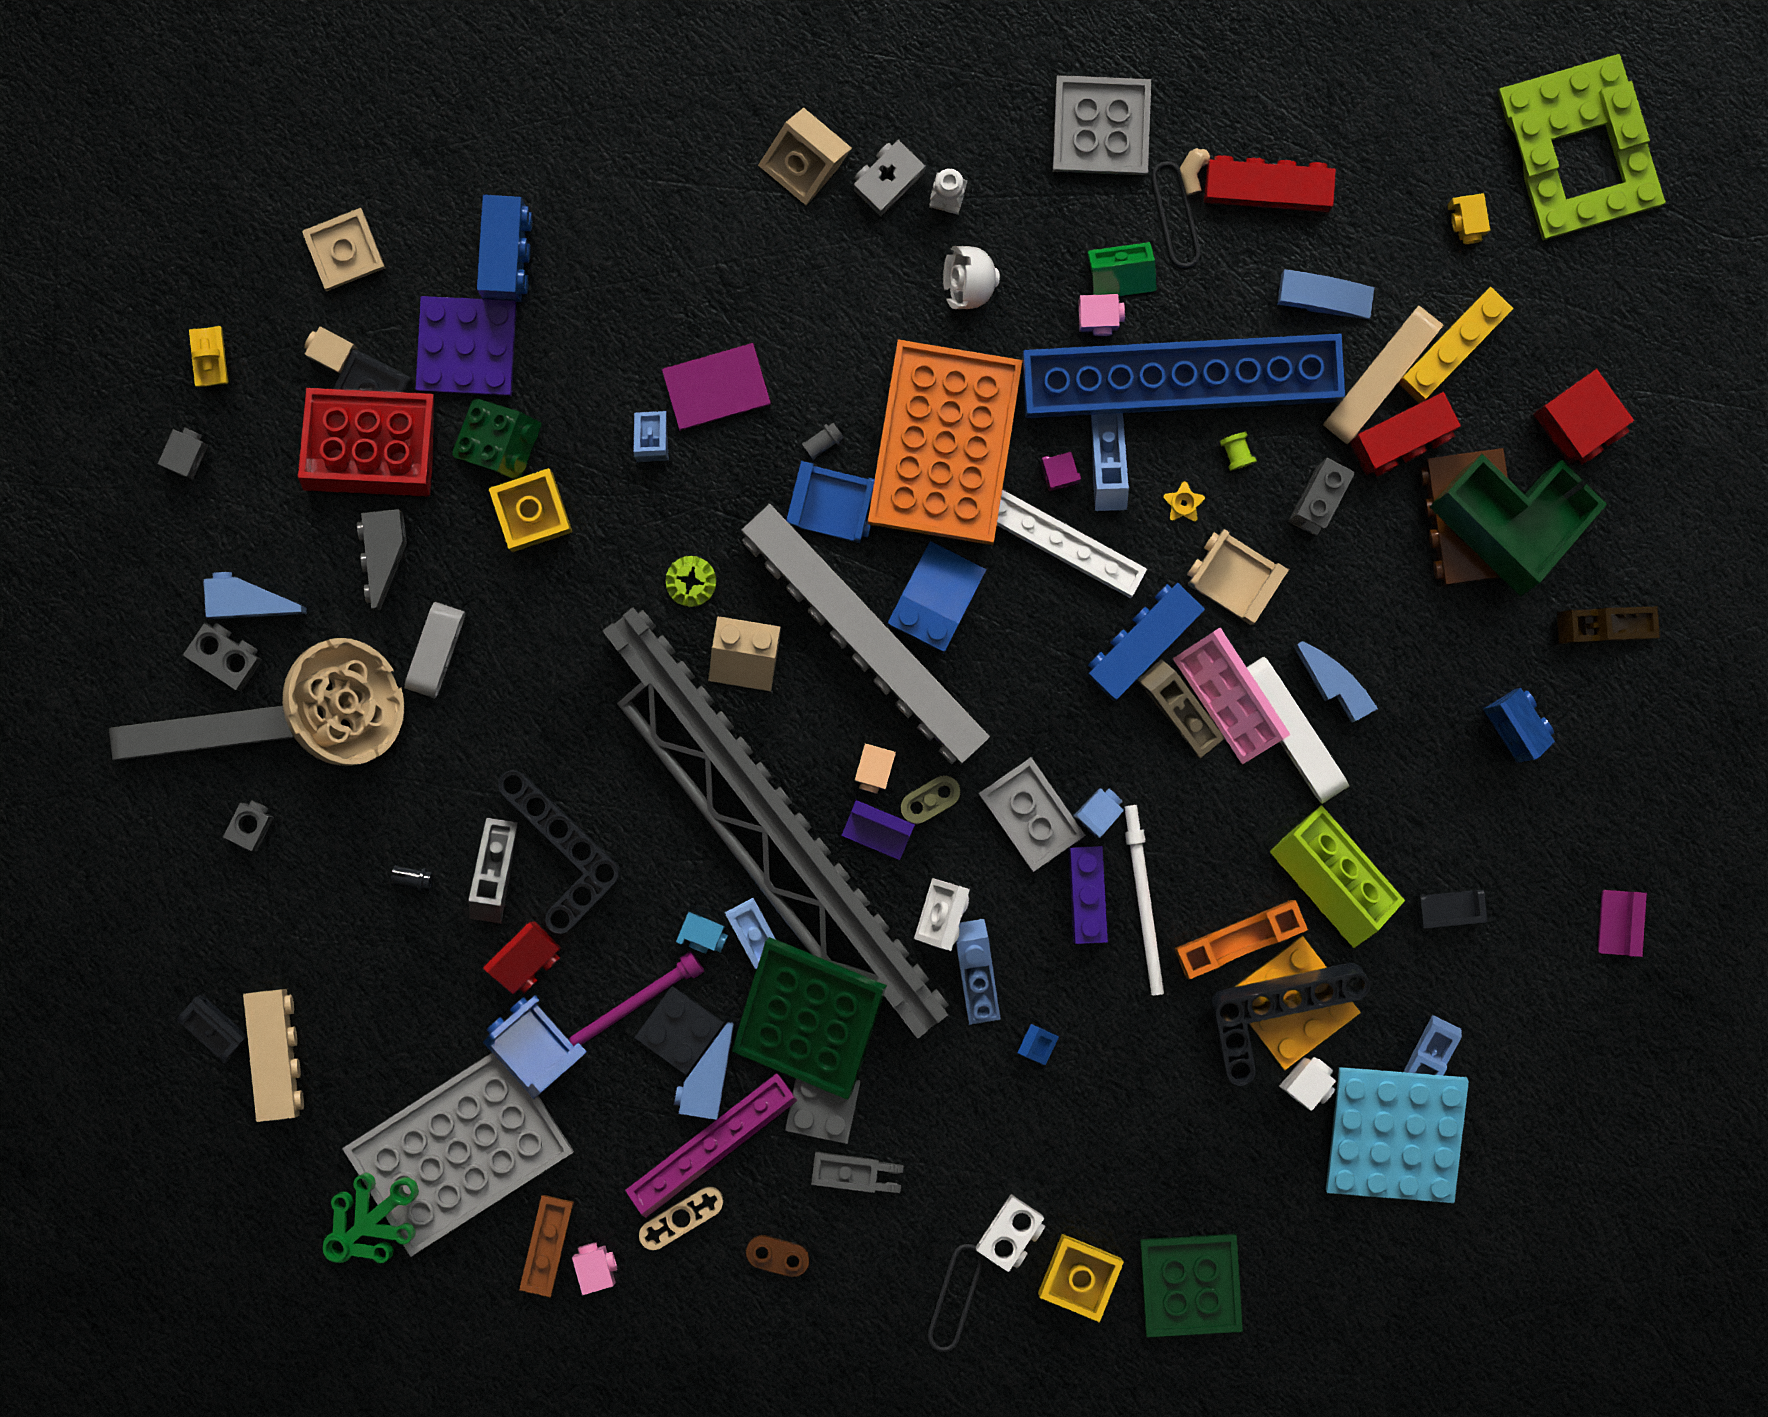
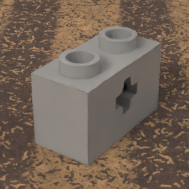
M899 140L893 145L887 143L876 155L878 160L871 167L865 165L854 177L856 180L854 191L880 216L925 173V165ZM892 170L893 181L889 179L882 181V171L889 173Z

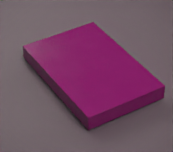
M753 343L662 369L680 431L771 405Z

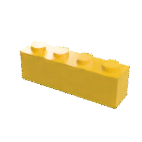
M1492 287L1488 288L1399 380L1398 384L1419 404L1422 403L1514 308Z

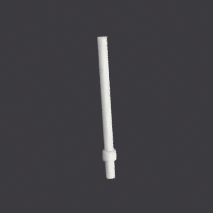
M1137 805L1125 806L1128 832H1125L1126 844L1130 845L1151 995L1164 994L1142 844L1145 842L1144 830H1140Z

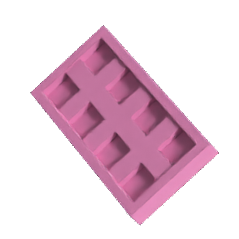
M1218 628L1173 658L1242 764L1291 735L1221 628Z

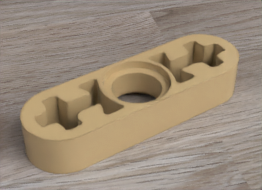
M704 1187L647 1221L639 1232L641 1244L649 1250L660 1249L715 1216L723 1206L721 1192L714 1187ZM707 1193L709 1197L715 1195L717 1197V1200L714 1202L715 1209L710 1210L708 1206L704 1207L698 1212L703 1217L696 1219L694 1209L687 1203L693 1200L694 1206H697L704 1200L703 1194ZM678 1209H684L690 1214V1223L685 1227H678L672 1221V1215ZM666 1217L669 1228L675 1234L669 1236V1232L666 1230L659 1236L660 1242L648 1241L646 1239L649 1233L647 1228L651 1226L654 1230L664 1226V1223L660 1219Z

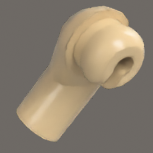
M1196 148L1190 151L1180 167L1187 196L1202 191L1197 174L1202 166L1208 164L1210 155L1205 149Z

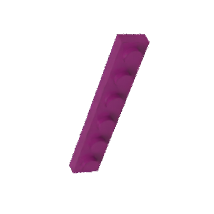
M778 1073L625 1191L641 1215L646 1218L798 1100Z

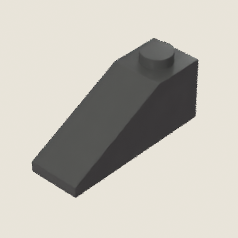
M486 818L468 901L469 919L501 923L507 897L518 822Z

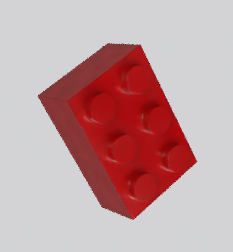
M1442 392L1358 434L1349 443L1366 476L1375 472L1378 477L1398 466L1397 460L1403 458L1406 463L1422 455V453L1427 451L1425 446L1429 444L1434 449L1447 443L1450 439L1456 437L1454 431L1461 425L1445 393Z

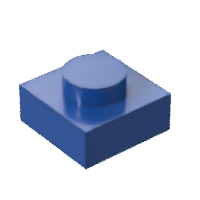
M1031 1024L1018 1053L1046 1065L1059 1036Z

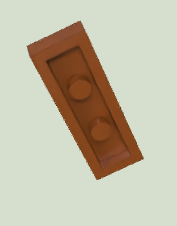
M546 1195L541 1196L519 1290L547 1297L552 1296L574 1202Z

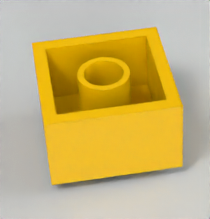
M549 468L489 488L508 548L512 552L572 533L553 472Z
M1062 1234L1039 1289V1297L1100 1322L1124 1262L1118 1256Z

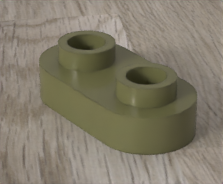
M949 776L937 777L905 796L901 803V813L911 823H923L954 805L959 799L960 787L956 780ZM947 786L950 789V795L947 798H941L938 795L939 787ZM913 802H920L922 804L923 810L921 813H912L910 806Z

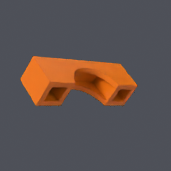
M1290 900L1179 946L1174 950L1186 978L1192 979L1240 956L1281 942L1308 929L1296 900Z

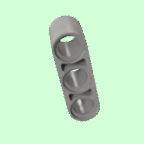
M438 602L433 603L405 681V689L434 699L437 697L463 625L464 611Z

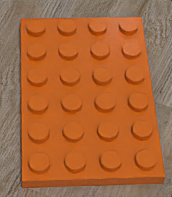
M898 340L868 525L993 545L1023 360Z

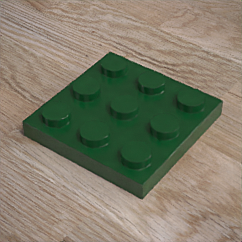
M1236 1234L1140 1239L1146 1337L1243 1332Z

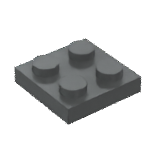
M796 1079L793 1094L798 1101L790 1106L785 1131L848 1144L860 1080H856L853 1093L847 1100Z

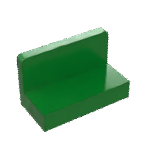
M1150 242L1088 251L1094 295L1118 294V296L1156 291L1155 258Z

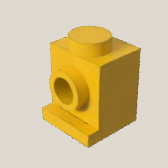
M1484 193L1452 198L1448 203V210L1455 209V213H1452L1454 232H1459V238L1463 240V244L1482 241V237L1490 231Z

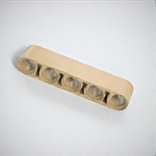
M1418 305L1327 418L1323 426L1348 445L1439 332L1443 324Z

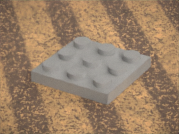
M1057 75L1053 172L1147 175L1151 79Z

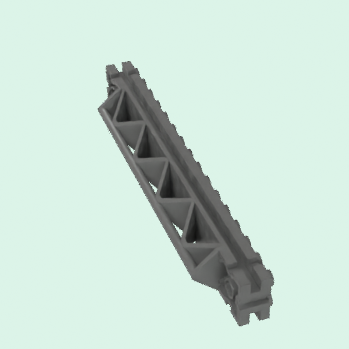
M631 608L623 615L624 617L603 630L607 638L641 680L640 684L617 703L808 952L887 985L884 996L917 1039L921 1037L928 1029L948 1016L945 1008L949 1004L937 989L933 992L928 989L925 983L929 978L918 964L911 967L905 959L909 952L898 939L892 942L885 932L890 928L881 916L876 914L873 917L866 908L870 902L858 888L853 892L846 883L850 876L840 863L835 866L832 865L827 858L831 852L820 838L814 841L807 831L812 827L800 812L796 815L791 812L788 806L792 801L781 787L774 790L768 782L773 777L761 762L755 765L750 759L749 755L753 751L741 736L738 739L733 737L730 730L734 726L724 713L720 711L716 714L710 705L714 703V700L702 686L696 689L692 684L691 680L695 676L683 661H680L678 664L675 662L672 655L676 651L663 635L659 638L654 635L652 630L656 626L644 610L638 613L634 608ZM649 691L650 725L632 703V701ZM657 692L704 752L664 742L657 735ZM669 749L705 759L707 799ZM713 764L761 826L720 815L714 809ZM725 822L762 832L764 872ZM770 838L817 899L779 889L770 881ZM781 895L819 906L821 946ZM826 910L874 972L830 959L827 955Z

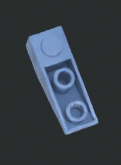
M984 919L961 922L958 926L959 937L956 941V949L969 1025L1000 1020Z

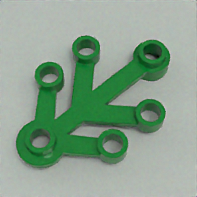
M362 1173L355 1178L353 1183L356 1190L355 1223L347 1232V1210L353 1206V1197L348 1192H340L331 1201L332 1208L334 1209L333 1232L327 1235L324 1240L323 1253L328 1260L335 1263L346 1262L351 1256L370 1258L377 1263H384L393 1256V1248L388 1242L383 1241L375 1246L356 1243L355 1241L362 1235L396 1240L399 1244L409 1243L416 1235L415 1228L410 1223H402L398 1227L377 1223L398 1205L404 1206L414 1201L419 1193L417 1183L408 1177L400 1178L392 1184L390 1196L369 1212L370 1191L375 1188L376 1181L372 1174ZM361 1179H365L368 1182V1188L362 1186ZM403 1185L409 1187L411 1194L404 1192ZM339 1198L345 1200L346 1207H342L339 1204ZM401 1229H405L408 1232V1238H404L401 1235ZM337 1241H339L344 1248L343 1251L337 1248ZM379 1248L385 1250L386 1257H382L379 1254Z

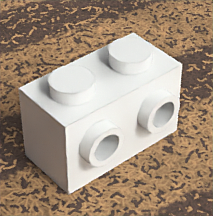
M1303 1057L1279 1087L1302 1106L1312 1111L1319 1102L1324 1104L1335 1091L1332 1085L1336 1080L1330 1076L1333 1070L1320 1059L1313 1057L1312 1060Z

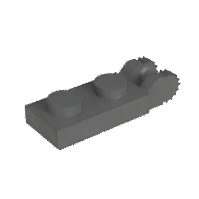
M815 1152L811 1185L875 1193V1190L900 1193L901 1185L897 1183L876 1182L877 1170L898 1174L903 1173L904 1166L879 1162L877 1159Z

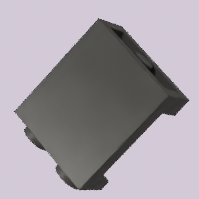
M1329 458L1323 460L1316 467L1288 522L1317 536L1321 528L1324 529L1328 526L1354 476V471Z

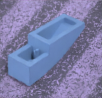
M1284 269L1281 274L1277 305L1305 308L1311 312L1370 319L1374 287L1333 277Z
M1303 641L1293 646L1324 701L1336 696L1351 722H1355L1378 709L1366 690L1337 661Z
M1432 1015L1404 1072L1444 1075L1447 1070V1063L1462 1038L1461 1029Z

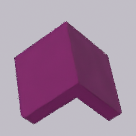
M1071 452L1050 458L1048 456L1041 458L1040 463L1049 492L1080 483V473H1077Z

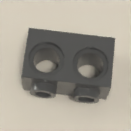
M204 623L183 656L233 689L242 692L262 662V659L256 656L258 650L244 640L240 644L231 640L229 637L232 632L220 624L215 623L212 627ZM216 638L219 644L218 650L214 654L208 655L205 652L204 645L208 639ZM237 655H242L245 659V666L240 672H234L231 668V661Z

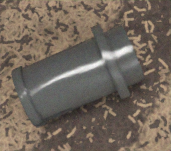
M834 423L829 426L825 424V429L802 443L813 460L833 445L837 444L839 446V441L844 439Z

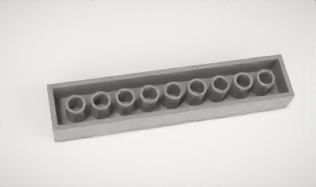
M768 504L742 529L745 536L742 541L755 557L760 553L767 560L764 564L768 571L777 580L782 576L789 583L786 586L787 591L799 603L804 599L811 606L808 609V613L820 626L825 622L832 629L830 636L842 649L848 646L855 653L852 655V659L864 672L870 669L877 676L873 682L886 695L891 691L896 696L898 701L895 705L907 718L913 714L920 722L917 727L918 730L929 741L935 738L943 746L939 749V752L951 764L957 761L961 765L989 739L990 736L771 504Z

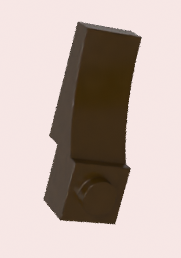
M1657 606L1557 612L1559 644L1660 638Z

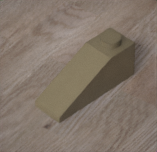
M1162 659L1137 679L1153 702L1200 758L1225 738L1177 672Z

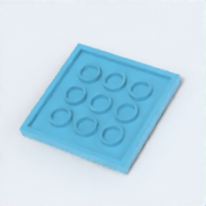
M1339 1067L1326 1183L1327 1193L1454 1203L1469 1083L1467 1077Z

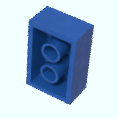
M483 195L477 291L483 299L522 302V294H527L528 275H525L524 263H529L530 244H527L526 231H531L532 212H529V206L525 205L521 197Z

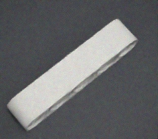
M1262 657L1248 666L1247 669L1291 734L1280 741V743L1316 798L1323 804L1348 788L1349 784L1268 660Z

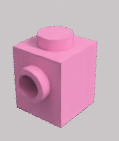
M1118 294L1080 295L1078 300L1079 332L1093 331V336H1110L1112 331L1118 330L1119 322L1125 321L1124 303H1119Z
M597 1243L579 1247V1253L575 1254L572 1260L582 1295L613 1287L616 1283L613 1271H617L613 1252L607 1253L606 1246L598 1248Z

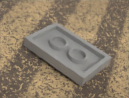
M1031 757L979 793L1033 872L1086 836Z

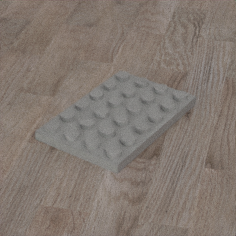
M493 1053L342 1148L359 1175L370 1173L374 1176L376 1185L370 1193L378 1205L390 1196L392 1184L400 1178L408 1177L417 1183L419 1189L417 1198L408 1205H398L385 1216L391 1226L398 1227L402 1223H410L415 1228L416 1235L414 1239L407 1244H403L410 1257L574 1152L540 1097L537 1096L533 1099ZM362 1179V1181L368 1188V1182L365 1179ZM403 1185L404 1192L411 1194L409 1187ZM401 1229V1235L404 1238H408V1232L405 1229Z

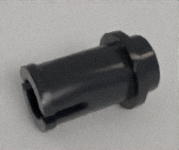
M394 866L392 872L395 875H391L392 886L397 885L418 889L419 893H423L424 890L430 891L433 873L428 872L427 868H423L420 871Z

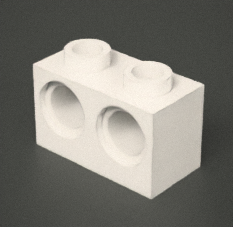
M1011 1194L977 1244L976 1250L1008 1272L1012 1266L1018 1268L1027 1255L1024 1248L1030 1239L1035 1242L1045 1228V1225L1042 1224L1044 1220L1043 1215ZM1019 1213H1025L1030 1217L1029 1226L1023 1230L1016 1229L1012 1225L1014 1216ZM1000 1240L1010 1241L1013 1245L1011 1253L1007 1256H999L994 1250L996 1243Z

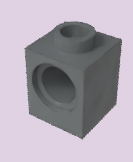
M184 428L181 433L173 429L158 464L193 480L208 445L200 441L202 435Z
M251 800L249 805L240 803L223 837L250 851H258L274 817L267 814L269 808ZM252 815L257 820V828L249 834L243 828V821L247 816Z

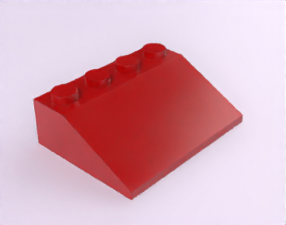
M306 388L298 479L304 491L430 496L433 459L434 395L425 393Z

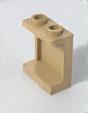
M1224 529L1219 535L1214 532L1204 549L1209 551L1204 560L1200 561L1197 559L1187 574L1191 577L1188 585L1248 624L1253 625L1287 574L1288 569L1279 563L1274 564L1233 538L1227 530Z

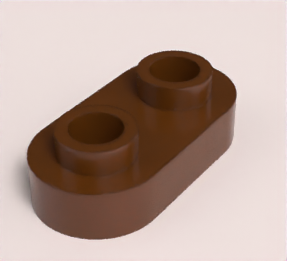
M760 1235L754 1237L747 1246V1259L756 1268L789 1277L800 1276L808 1268V1252L799 1244ZM759 1247H765L768 1250V1256L759 1258L756 1250ZM795 1255L799 1259V1264L792 1267L788 1265L787 1258Z

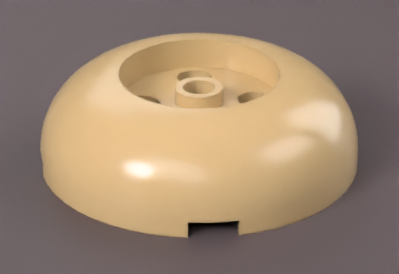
M346 638L329 639L303 652L290 668L283 687V712L287 725L296 741L314 757L334 765L352 766L363 764L382 755L395 741L404 715L402 689H398L391 673L393 668L388 661L367 644ZM329 679L333 685L330 691L326 690ZM317 707L323 711L322 718L318 715ZM343 719L347 720L351 727L341 725V721Z

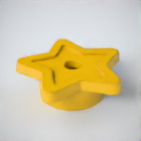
M1183 482L1176 493L1164 495V499L1172 507L1170 520L1185 516L1192 521H1196V507L1205 497L1193 493L1187 482ZM1182 500L1187 502L1186 506L1181 505Z

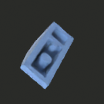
M1123 413L1091 415L1095 511L1127 510L1129 485Z
M232 572L213 573V579H204L206 617L209 619L306 614V607L239 578L232 577Z
M728 1022L684 1081V1086H677L674 1105L680 1106L679 1114L714 1120L718 1119L734 1023Z

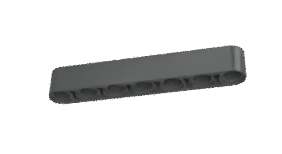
M283 706L109 728L112 760L133 759L294 738L285 720ZM317 707L318 715L322 718L323 711Z

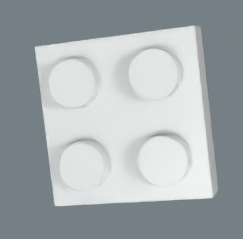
M932 878L914 939L951 951L953 944L959 937L958 926L962 913L968 907L970 889Z

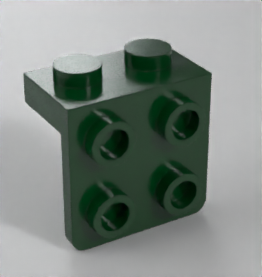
M474 399L471 402L453 449V456L459 460L493 470L512 480L521 478L542 423L519 411L480 399Z

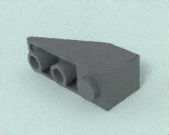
M400 509L361 513L362 521L357 522L359 540H364L365 553H361L362 571L368 572L369 584L364 585L365 601L367 604L371 603V608L374 610H381L407 544L404 514Z

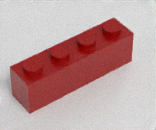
M1220 155L1215 156L1214 160L1209 159L1206 166L1204 203L1329 212L1333 207L1336 169L1328 168L1326 163L1313 162L1309 163V167L1296 166L1295 161L1279 160L1277 164H1266L1265 160L1261 158H1247L1246 162L1233 161L1234 158L1231 156Z

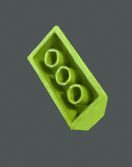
M1322 805L1289 832L1270 851L1278 863L1290 874L1298 886L1311 898L1319 910L1331 921L1353 948L1376 933L1405 901Z

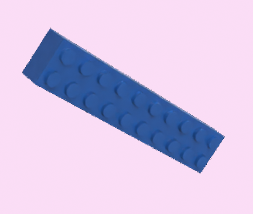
M1342 334L1024 350L1022 354L1025 418L1341 402L1345 398Z

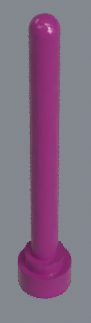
M692 951L687 952L680 957L681 961L677 963L675 969L571 1036L569 1039L570 1043L573 1046L578 1042L580 1045L584 1044L684 977L685 979L690 977L696 978L705 972L701 963Z

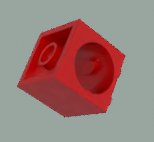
M1597 369L1533 414L1570 465L1578 460L1582 465L1604 450L1601 446L1602 443L1609 446L1630 432L1626 426L1634 421Z

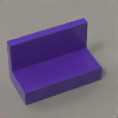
M856 800L841 836L900 860L915 824Z

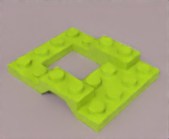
M1620 54L1503 87L1497 91L1507 124L1513 131L1523 161L1524 180L1542 240L1665 204L1647 144L1650 141L1633 83L1632 81L1628 82ZM1606 125L1623 183L1566 199L1557 171L1559 164L1552 140Z

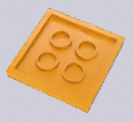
M1301 936L1235 987L1327 967L1306 939ZM1322 983L1318 985L1315 992H1325L1329 984ZM1288 991L1283 999L1290 1000L1294 998L1298 991ZM1266 997L1256 998L1252 1005H1262L1266 1001ZM1353 1002L1253 1022L1249 1023V1025L1283 1070H1286L1361 1012Z

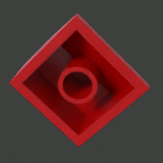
M535 921L529 922L483 969L512 994L517 993L519 990L524 994L537 982L534 975L542 967L548 971L560 959L557 953L562 948Z

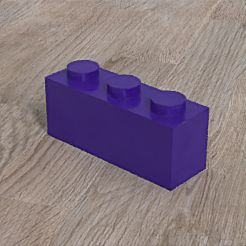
M1103 847L1068 848L1073 943L1108 942Z

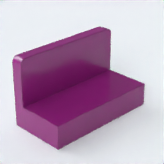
M1602 891L1598 938L1599 953L1642 957L1647 893Z

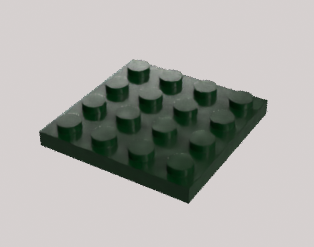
M769 937L765 941L732 1052L848 1100L853 1093L887 985Z

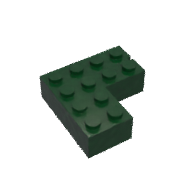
M1481 454L1463 468L1430 505V508L1521 597L1544 579L1607 504L1587 484L1566 499L1563 495L1579 484L1582 479L1563 460H1560L1543 473L1524 495L1489 459Z

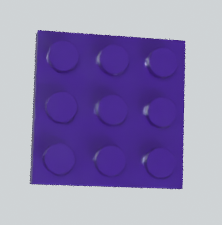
M421 296L416 391L512 396L516 301Z

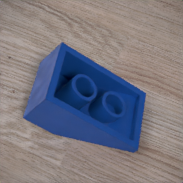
M930 541L901 595L887 626L944 654L986 569Z
M1521 688L1514 689L1483 709L1517 763L1539 758L1555 742L1551 736L1554 734L1552 726L1546 718L1540 719L1534 709L1537 707L1533 696L1527 690L1523 692Z

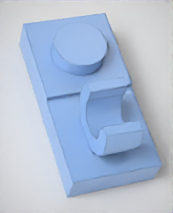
M751 898L725 912L754 968L757 969L765 941L769 937L773 939L775 937L754 898Z

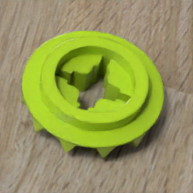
M684 556L672 563L666 574V589L674 601L684 606L693 607L705 603L712 596L716 587V576L713 568L707 561L697 556ZM692 568H695V578L704 583V585H693L688 595L686 594V583L677 578L688 577L690 572H692Z

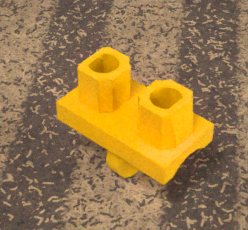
M222 327L189 329L195 386L228 384Z

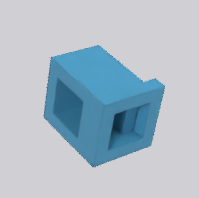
M688 912L676 942L684 944L685 939L691 941L689 947L706 954L709 948L721 953L728 935L723 933L725 926Z

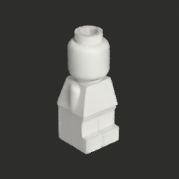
M945 169L940 173L937 172L930 197V207L959 214L968 180L963 179L962 175L954 169Z

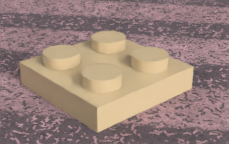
M361 208L302 231L326 291L385 269Z

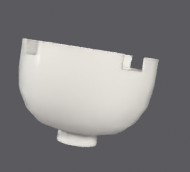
M953 246L951 250L954 253L953 255L946 256L943 270L944 290L950 288L952 299H947V302L952 309L978 308L989 300L995 287L998 286L999 271L995 268L993 261L985 251L970 246Z

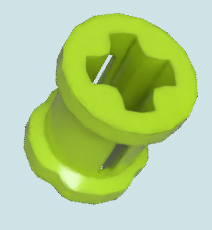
M1247 432L1238 433L1219 441L1221 446L1226 448L1231 463L1228 466L1230 471L1257 462L1256 458L1250 454L1245 439L1248 436Z

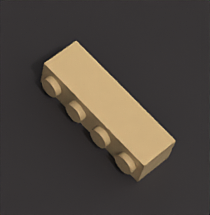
M287 989L243 994L256 1122L300 1116L299 1110L304 1109V1098L302 1090L297 1091L296 1078H300L301 1070L299 1059H294L293 1046H297L296 1028L291 1027L289 1015L294 1014L292 995H287Z

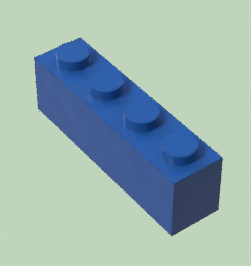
M1179 583L1173 588L1167 584L1154 597L1158 603L1151 610L1145 606L1133 619L1136 623L1134 628L1129 633L1123 629L1110 642L1114 648L1106 656L1100 652L1088 664L1092 670L1087 676L1113 701H1116L1205 610Z

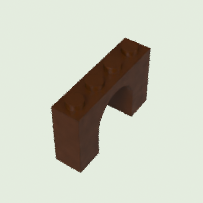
M1503 448L1429 458L1423 462V467L1419 469L1421 485L1427 487L1428 498L1424 499L1426 517H1431L1433 530H1429V542L1432 549L1436 548L1438 560L1433 562L1434 575L1436 580H1441V587L1501 578L1470 546L1456 535L1430 508V505L1463 468L1481 454L1489 459L1507 477Z

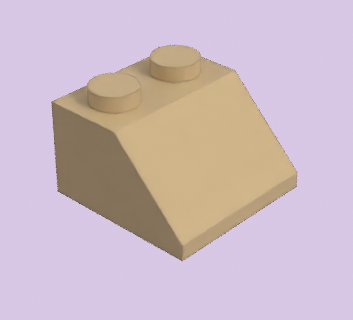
M802 108L785 122L758 166L807 205L838 170L852 148L810 112Z
M717 616L708 681L771 691L781 627Z

